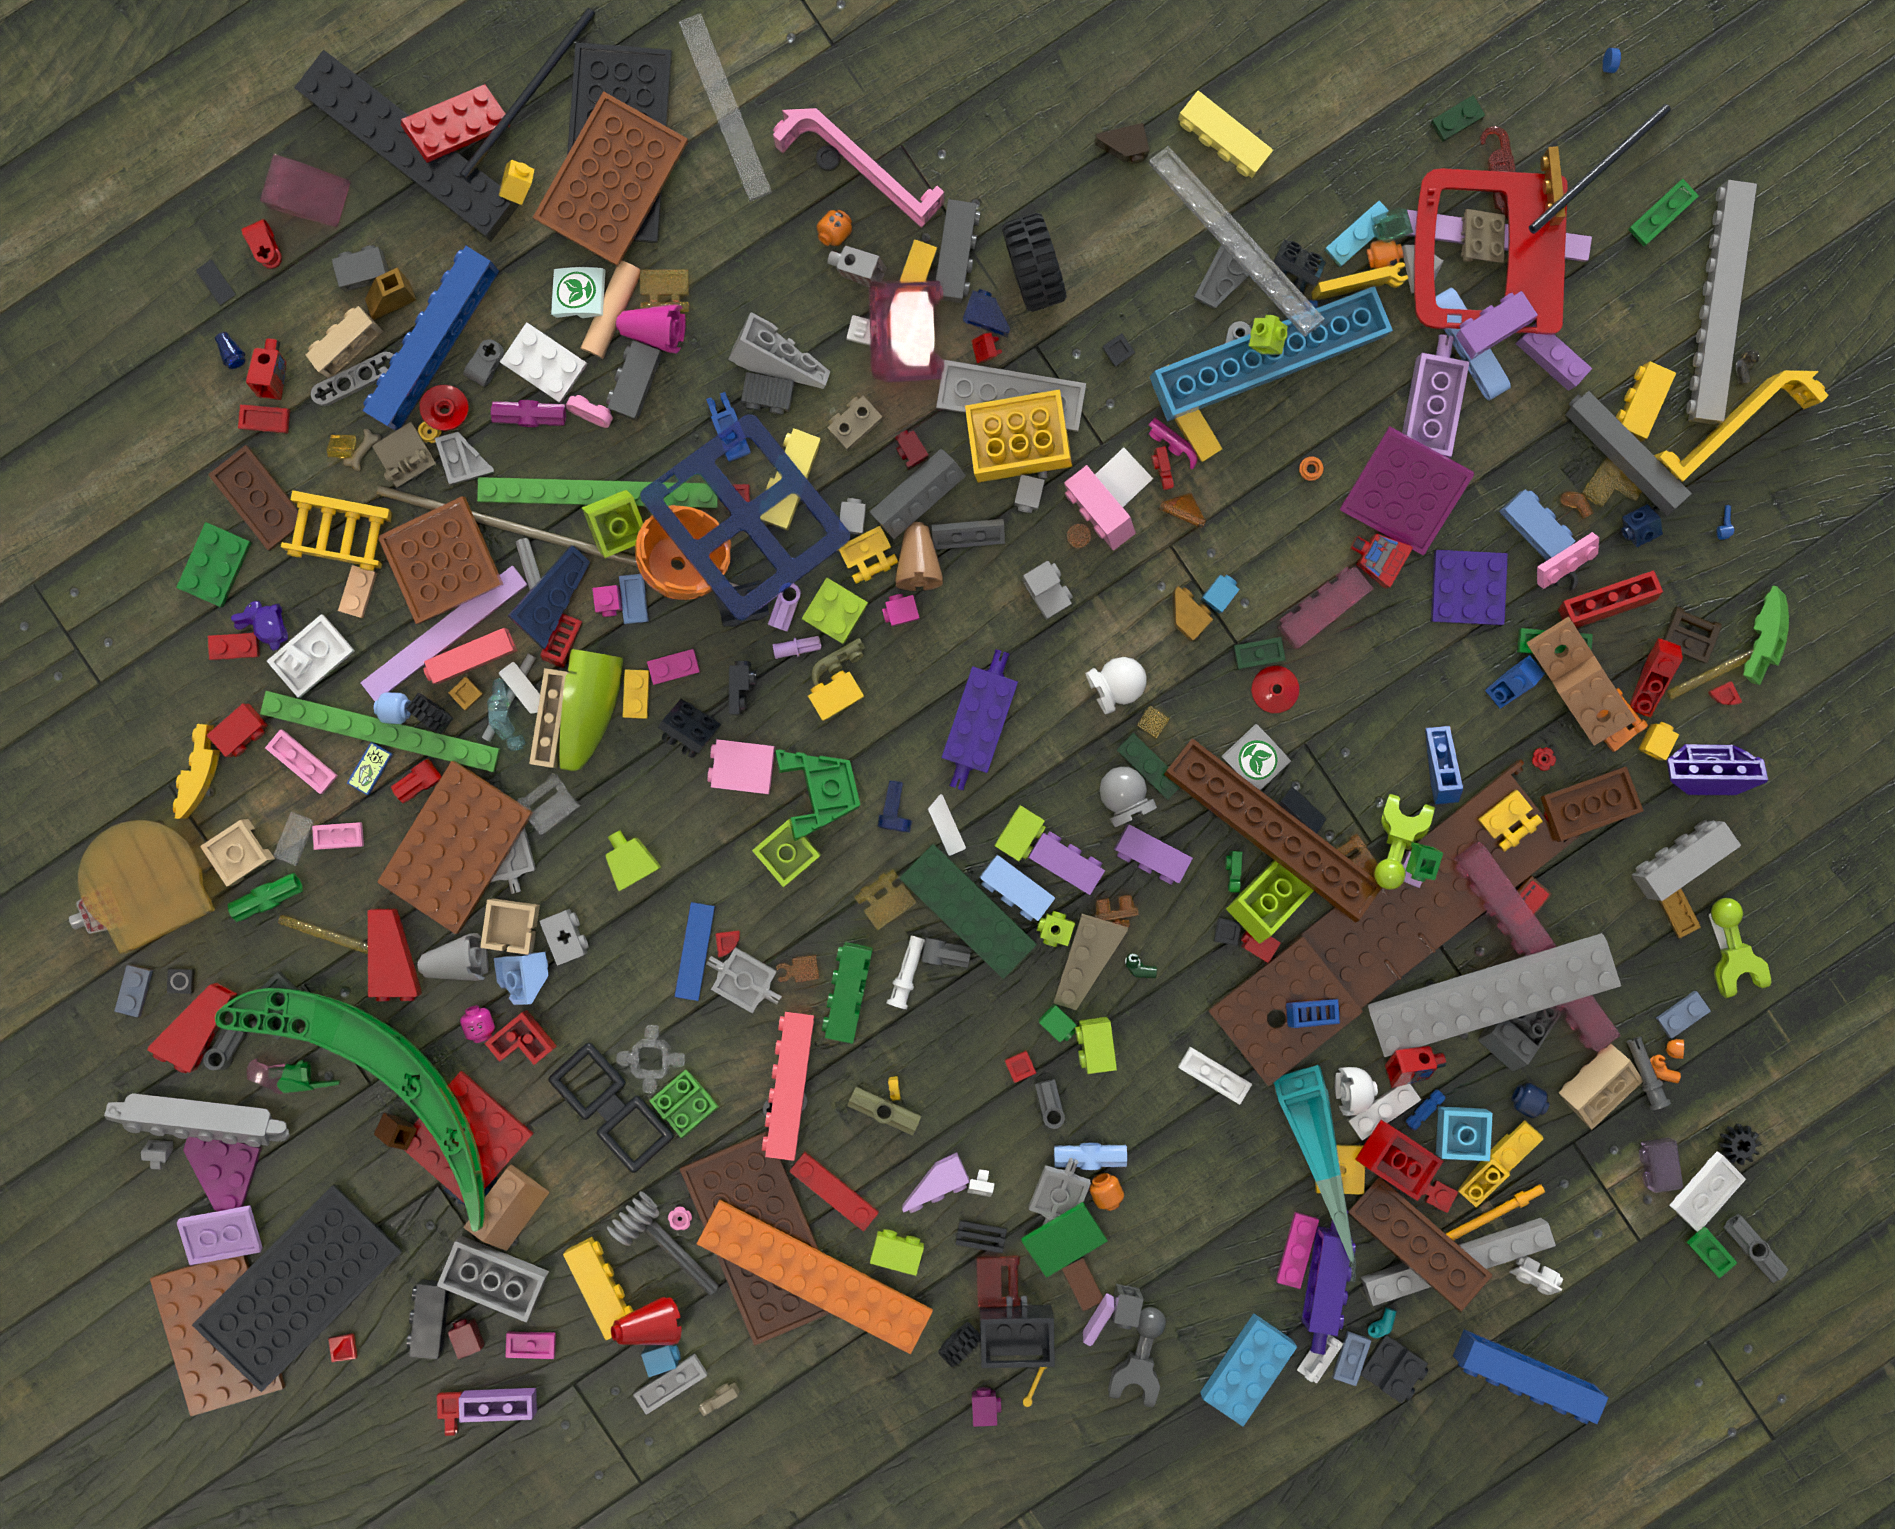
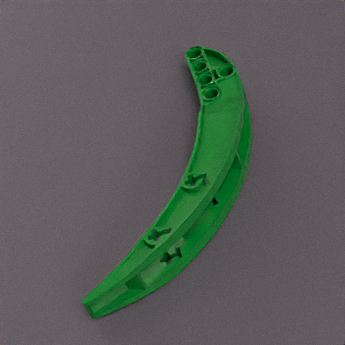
M257 989L234 998L217 1011L215 1022L222 1029L271 1034L307 1041L354 1062L383 1081L411 1107L441 1148L459 1185L467 1209L471 1230L476 1232L483 1228L485 1219L483 1174L477 1145L467 1118L440 1073L403 1035L385 1022L355 1006L326 996L294 989ZM279 993H282L285 997V1002L281 1006L276 1002V997ZM228 1012L233 1014V1022L230 1025L225 1021V1016ZM253 1014L257 1017L258 1021L255 1027L249 1024V1018ZM276 1017L280 1018L282 1023L279 1030L273 1027V1020ZM299 1020H303L306 1024V1028L302 1033L297 1030ZM419 1074H420V1080H419V1077H414V1078L412 1077V1075H419Z

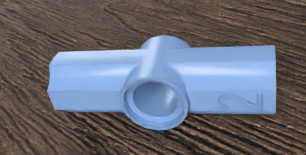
M1100 1143L1054 1146V1166L1066 1167L1069 1158H1073V1161L1076 1159L1079 1162L1077 1167L1083 1170H1098L1101 1167H1127V1146L1101 1145Z

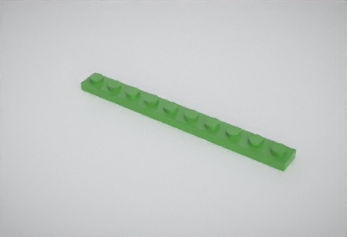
M478 477L477 501L485 503L590 505L627 490L633 495L637 507H666L675 505L718 509L719 485L704 483Z
M270 691L265 692L260 712L262 715L447 761H456L459 764L495 772L500 748L403 724H387L375 717Z

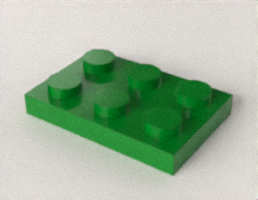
M205 522L176 588L223 608L252 542Z

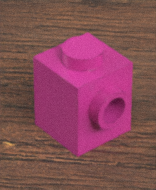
M619 586L592 588L596 613L602 614V617L617 616L616 612L623 611Z
M903 594L889 597L890 601L885 602L887 608L882 609L885 622H891L892 627L919 620L913 595L903 597Z

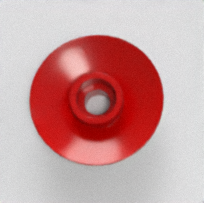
M438 385L425 392L421 398L419 409L422 419L428 426L436 430L448 431L457 428L465 421L469 406L465 395L458 388L450 385ZM443 408L449 409V412L446 414H442L441 410Z
M1269 666L1262 669L1255 676L1251 687L1252 697L1262 710L1269 713H1281L1290 709L1297 701L1299 683L1296 676L1287 668ZM1274 685L1280 686V693L1275 694L1272 688Z

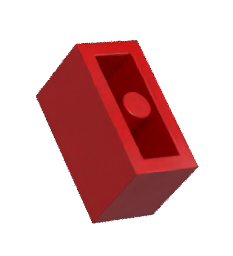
M242 703L209 732L207 737L225 757H238L247 750L246 745L251 740L257 741L265 734L264 729L269 725L250 704Z

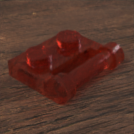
M1020 1256L977 1257L978 1307H1006V1297H1002L1001 1266H1008V1297L1012 1296L1013 1306L1020 1305L1021 1297L1018 1296V1265H1020Z

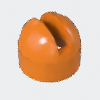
M1674 1039L1669 1041L1666 1046L1667 1054L1673 1058L1683 1059L1684 1040Z

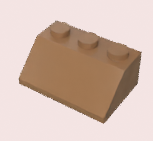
M511 1164L485 1197L483 1228L476 1232L472 1231L469 1220L463 1228L481 1241L507 1251L550 1192Z

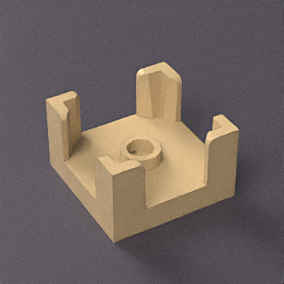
M249 819L239 820L200 846L227 887L238 884L244 880V876L259 866H265L275 859L269 849L263 850L251 832L255 828Z

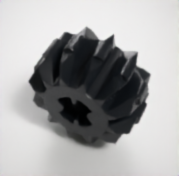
M1736 1123L1734 1129L1730 1126L1726 1127L1727 1135L1724 1133L1720 1134L1724 1141L1719 1142L1718 1146L1724 1148L1721 1154L1724 1157H1728L1729 1162L1735 1163L1737 1161L1738 1164L1744 1165L1745 1160L1753 1162L1752 1154L1760 1155L1759 1151L1755 1150L1756 1147L1762 1145L1760 1141L1756 1140L1759 1135L1755 1131L1751 1132L1750 1126L1745 1125L1742 1127L1741 1124ZM1742 1140L1743 1143H1740L1742 1146L1740 1148H1737V1146H1739V1144H1737L1738 1141Z

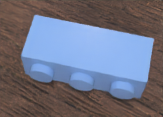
M997 854L980 876L983 880L982 886L992 893L996 889L1002 894L1001 900L1011 907L1016 904L1022 909L1020 914L1030 921L1033 918L1039 921L1055 899L1053 895Z

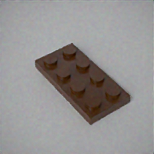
M245 445L208 474L268 551L274 549L294 533L298 508L249 446Z
M1627 766L1540 797L1557 842L1643 812Z

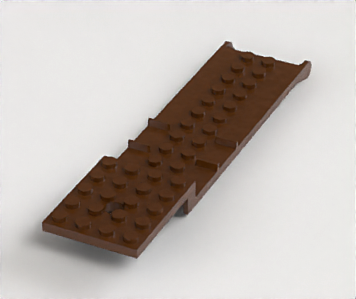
M1522 759L1510 765L1489 785L1430 830L1424 838L1415 842L1432 846L1443 852L1435 880L1426 879L1425 882H1422L1420 888L1403 882L1396 889L1382 888L1357 923L1336 907H1333L1287 943L1288 947L1270 960L1269 963L1265 964L1208 1009L1268 1086L1363 1012L1361 1008L1394 982L1401 980L1403 975L1431 953H1435L1436 949L1580 836L1577 835L1561 842L1556 841L1550 823L1511 775L1513 773L1518 775L1523 771L1521 766L1524 762ZM1518 790L1533 808L1526 814L1527 818L1530 820L1535 815H1538L1543 822L1536 827L1537 830L1532 834L1528 833L1520 839V843L1516 847H1510L1504 852L1499 846L1505 840L1504 836L1500 834L1497 838L1493 839L1478 819L1513 791ZM1518 820L1508 829L1511 833H1514L1523 825ZM1411 847L1410 850L1406 849L1405 852H1404V855H1405L1406 851H1410V852H1411V851H1412V847ZM1338 999L1340 1024L1300 1028L1288 1027L1286 1003ZM1329 1005L1325 1006L1326 1019H1330ZM1316 1006L1317 1020H1320L1319 1006ZM1306 1007L1307 1021L1310 1020L1309 1007ZM1275 1009L1281 1010L1285 1015L1284 1023L1279 1027H1271L1267 1023V1015Z

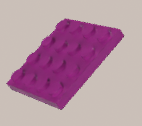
M1389 426L1341 505L1340 510L1388 537L1412 546V550L1424 556L1473 478L1474 472Z

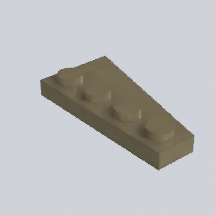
M1081 914L1054 997V1004L1077 1010L1125 936L1128 927Z

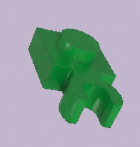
M1230 850V854L1225 857V870H1229L1228 891L1240 892L1241 851Z

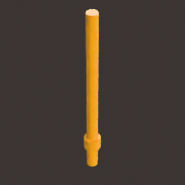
M1539 1184L1526 1192L1521 1191L1515 1194L1513 1199L1446 1233V1235L1454 1241L1519 1206L1522 1208L1530 1204V1200L1544 1194L1545 1190Z

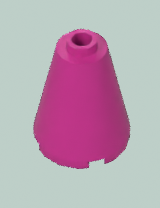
M675 304L627 310L618 315L616 328L625 337L669 353H677L681 349V347H677L678 342L684 341L686 318L685 314H680V309H683L682 306Z

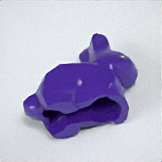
M253 601L245 607L244 613L231 616V621L237 630H242L249 624H252L254 635L263 643L269 645L272 651L278 650L280 644L288 639L287 630L284 627L281 616L283 612L282 607L279 604L262 607L259 601Z

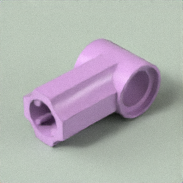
M788 583L781 586L768 625L788 632L798 601L801 598V591L797 585ZM788 587H792L796 591V598L793 601H787L784 598V590Z

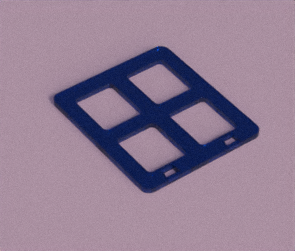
M751 414L740 418L645 487L640 494L643 505L734 618L738 620L749 618L845 546L850 539L848 529L759 419ZM731 433H734L737 439L727 446L722 440ZM746 438L753 440L782 477L781 480L751 502H746L715 464L718 458ZM674 475L678 482L667 489L662 483ZM695 475H700L731 513L728 519L699 540L691 536L663 500ZM791 494H796L827 532L824 538L797 558L789 556L760 519L762 515ZM741 531L749 535L776 569V573L746 596H740L709 558L713 551Z

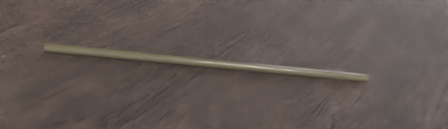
M379 486L377 490V495L431 510L445 505V503ZM471 511L475 521L478 523L568 548L573 545L579 551L603 557L596 545ZM619 552L606 557L638 567L636 556ZM722 581L716 589L723 590L739 585Z

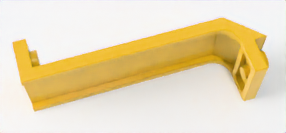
M1785 370L1768 378L1682 461L1674 453L1667 450L1655 455V457L1677 479L1683 482L1780 388L1787 391L1803 409L1823 402L1829 395L1825 392V387L1822 383L1813 379L1819 371Z

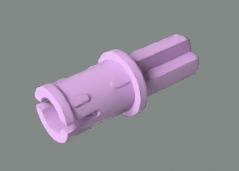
M818 636L800 640L794 638V641L773 644L775 659L792 655L799 657L802 653L821 649V641Z

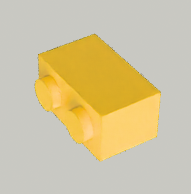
M842 670L831 677L833 681L824 686L822 682L810 689L812 694L808 695L822 721L864 698L850 672L845 674Z

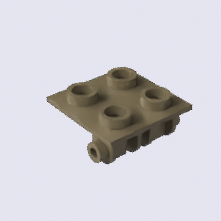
M1466 209L1464 217L1461 218V221H1463L1461 235L1465 236V238L1461 239V242L1465 243L1462 245L1461 253L1463 261L1471 262L1473 259L1504 263L1505 215Z
M409 422L372 446L386 469L384 473L385 479L388 482L392 480L396 488L436 464L412 422Z

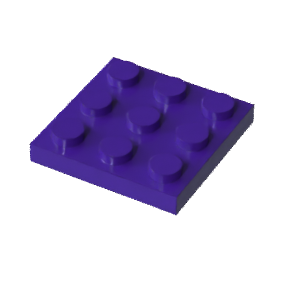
M1435 550L1431 622L1504 625L1508 553Z

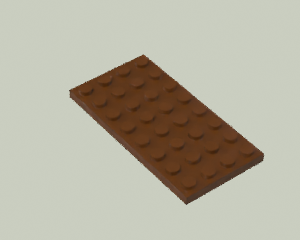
M769 1130L680 1167L681 1174L704 1228L720 1199L819 1250L782 1160L765 1157L766 1151H762L763 1137H768ZM716 1254L754 1346L830 1314L826 1310Z

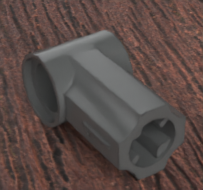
M926 937L922 962L943 965L944 963L968 968L971 947Z
M223 1029L211 1050L207 1051L204 1055L205 1066L210 1070H225L229 1068L233 1061L232 1057L246 1032ZM217 1053L222 1057V1062L219 1066L214 1062Z
M1055 1079L1036 1083L1035 1087L1045 1125L1052 1129L1061 1127L1064 1123L1065 1115ZM1050 1111H1058L1060 1113V1120L1058 1122L1051 1123L1047 1120V1115Z

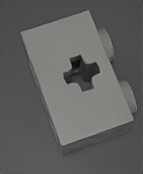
M568 909L539 921L557 966L587 954L588 942L585 936L579 933L577 926H580L575 912L571 913V910ZM564 932L571 934V937L568 938V942L566 939H561V935H563Z

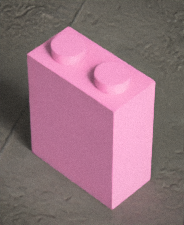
M716 740V744L711 746L710 758H714L713 768H709L708 782H711V787L770 794L775 746Z

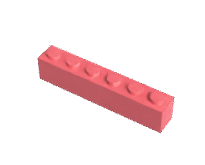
M785 1012V1017L780 1016L778 1030L783 1032L782 1039L776 1042L775 1054L779 1055L778 1065H773L772 1079H776L775 1089L770 1088L768 1103L773 1104L772 1112H767L765 1127H769L768 1137L764 1136L762 1151H766L765 1157L795 1160L814 1015Z

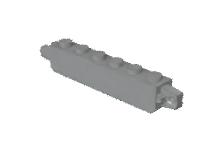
M132 1093L126 1097L125 1102L108 1103L104 1114L106 1120L121 1123L124 1129L131 1133L145 1131L156 1136L171 1134L181 1139L197 1137L207 1142L214 1139L222 1140L227 1144L240 1142L252 1147H260V1145L268 1146L269 1141H287L290 1136L286 1123L284 1121L272 1120L268 1110L262 1108Z

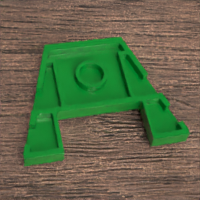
M775 750L774 755L778 773L797 770L804 771L813 814L790 818L794 841L811 834L860 807L850 760L825 756L813 757L807 756L805 753L796 752L794 754L784 752L785 750Z

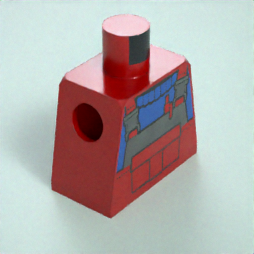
M266 339L264 349L255 348L253 351L246 383L257 397L275 400L282 399L286 361L279 352L281 342L278 340Z
M1375 534L1369 542L1357 536L1350 549L1361 554L1356 565L1387 589L1392 586L1413 547Z
M1430 1046L1396 1050L1385 1064L1391 1088L1429 1079L1437 1068L1446 1066V1059L1443 1053L1433 1054Z

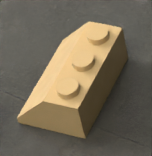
M359 306L348 310L344 315V320L338 325L334 324L326 332L327 335L321 341H315L308 349L309 352L306 354V357L315 369L327 378L337 375L384 332Z
M1610 1043L1606 1048L1598 1052L1597 1057L1593 1061L1583 1066L1574 1079L1565 1083L1559 1094L1565 1103L1592 1130L1643 1081L1632 1062Z

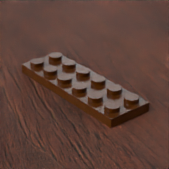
M1380 1177L1348 1212L1349 1216L1460 1313L1493 1276Z

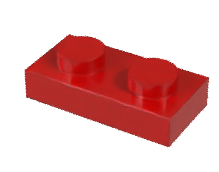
M254 633L208 636L209 660L260 657L259 639Z

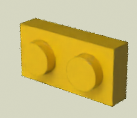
M625 670L623 718L648 719L650 671Z

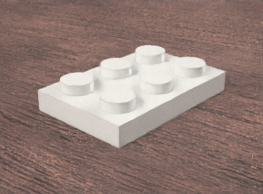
M527 322L500 361L501 364L559 403H562L587 366L585 361Z
M321 614L269 658L267 662L298 698H301L355 651L330 621ZM290 645H294L312 659L299 679L294 678L277 665Z
M1716 1152L1681 1193L1675 1197L1670 1206L1698 1232L1710 1221L1746 1179L1722 1154Z

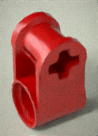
M262 219L242 228L243 236L254 258L266 268L273 269L278 267L282 261V255L267 221Z

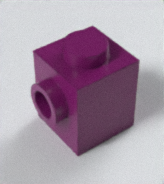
M988 1387L977 1388L976 1391H971L973 1427L996 1426L997 1413H1001V1398H996L995 1390H991Z

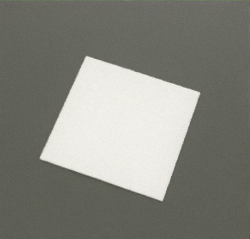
M1125 448L1121 449L1095 474L1122 508L1153 479Z

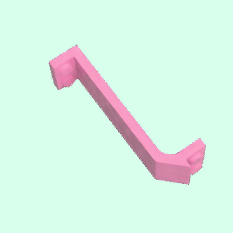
M818 109L782 110L784 121L781 120L773 130L775 132L773 134L775 146L782 153L802 133L808 131L815 132L828 144L835 147L839 154L921 228L944 204V191L938 186L933 191L928 189L920 199L923 201L922 203L917 201Z

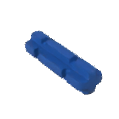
M1434 1090L1430 1095L1431 1098H1427L1415 1110V1114L1406 1120V1124L1412 1130H1417L1421 1125V1121H1425L1437 1109L1436 1106L1445 1100V1096L1439 1090Z

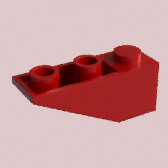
M1660 638L1657 639L1647 657L1629 704L1634 712L1651 718L1683 660L1680 645Z

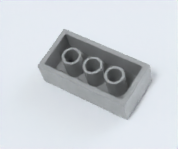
M1707 820L1698 823L1694 827L1695 831L1689 835L1686 833L1678 837L1674 841L1675 845L1669 849L1665 847L1655 854V859L1638 865L1635 868L1636 872L1631 876L1647 899L1665 900L1739 848L1741 844L1727 824L1713 820L1707 822Z
M460 1236L452 1247L437 1286L527 1322L533 1313L549 1271Z

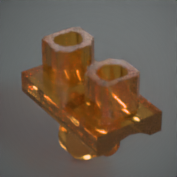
M1131 895L1118 897L1119 910L1111 911L1108 898L1096 900V913L1093 915L1095 918L1102 920L1114 919L1112 923L1130 927L1129 920L1120 921V918L1136 916L1139 913L1138 908L1134 907Z

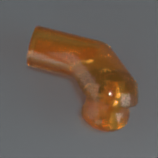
M1572 491L1562 494V505L1577 508L1583 519L1594 513L1583 494Z

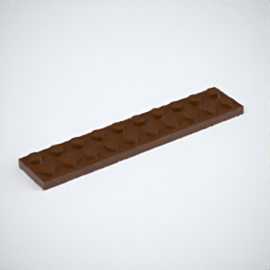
M1193 738L1164 773L1167 778L1355 923L1361 919L1382 889L1375 878Z

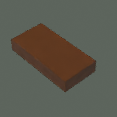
M1083 1256L1062 1268L1083 1311L1101 1303L1103 1296Z

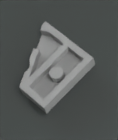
M459 432L435 438L449 486L494 473L493 467L468 444Z

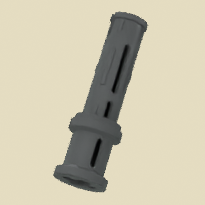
M1636 1037L1633 1038V1041L1631 1039L1628 1040L1626 1043L1630 1048L1642 1078L1643 1084L1641 1088L1648 1096L1651 1104L1649 1106L1650 1110H1658L1670 1105V1099L1666 1098L1662 1088L1663 1082L1660 1078L1657 1079L1642 1038Z

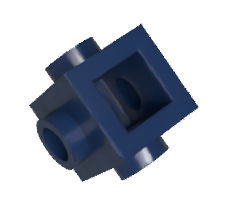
M1648 504L1622 517V534L1627 541L1631 540L1636 547L1663 535L1661 518Z

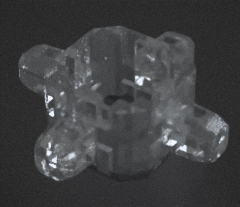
M647 1025L644 1034L646 1039L638 1041L632 1047V1053L629 1050L618 1052L617 1063L626 1066L631 1063V1073L636 1078H645L642 1081L644 1093H654L657 1089V1081L655 1079H661L670 1070V1065H672V1068L684 1066L685 1055L676 1052L670 1055L671 1046L665 1040H657L659 1038L658 1026ZM642 1047L662 1049L661 1070L640 1069L639 1052Z

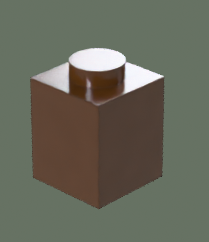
M383 1113L374 1135L388 1147L407 1151L417 1128L403 1117Z

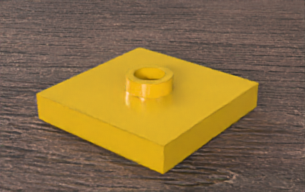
M1337 1145L1344 1194H1364L1365 1166L1355 1160L1364 1145ZM1315 1181V1192L1321 1193Z

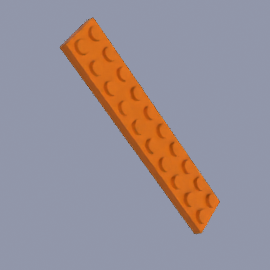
M720 1199L697 1242V1245L909 1354L912 1353L933 1312V1309Z

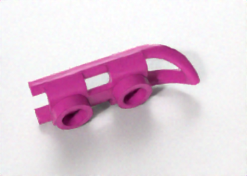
M1154 418L1149 424L1152 427L1149 435L1158 442L1162 439L1170 444L1168 449L1177 456H1180L1184 451L1190 459V469H1194L1198 458L1191 444L1157 418Z

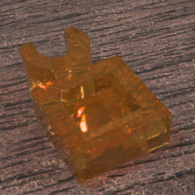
M816 955L792 958L793 965L791 966L786 963L776 965V969L784 968L787 971L786 976L778 978L780 982L787 981L791 976H795L796 983L820 978Z

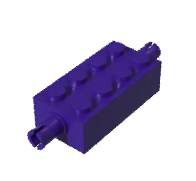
M997 649L994 651L989 670L986 669L985 671L972 666L941 757L955 762L954 765H957L949 786L956 788L958 779H960L958 789L963 791L970 770L976 769L985 773L988 772L1018 683L1004 677L1003 672L1010 654L1003 652L1001 661H999L1002 651Z
M1333 1220L1331 1228L1317 1226L1301 1319L1307 1330L1314 1332L1310 1351L1321 1355L1326 1354L1328 1335L1338 1336L1339 1329L1343 1328L1344 1315H1341L1342 1306H1346L1348 1292L1345 1291L1346 1281H1350L1352 1269L1349 1267L1350 1260ZM1352 1240L1353 1253L1355 1255V1243Z

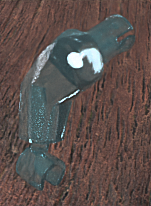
M496 679L492 683V696L487 701L489 725L501 740L507 738L510 750L523 749V745H525L524 737L522 735H512L515 728L508 718L510 699L507 697L508 685L503 679Z

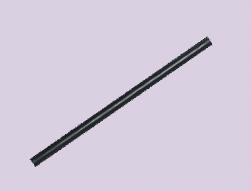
M586 9L459 173L464 179L467 180L591 21L595 15L592 9Z
M1664 104L1529 225V231L1533 234L1539 231L1671 111L1670 106Z

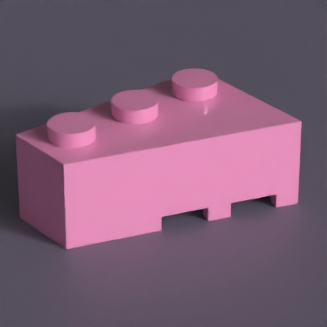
M1087 465L1064 482L1067 490L1065 492L1066 497L1072 504L1077 503L1080 507L1079 512L1086 521L1090 520L1096 533L1107 542L1113 551L1136 534L1131 517Z

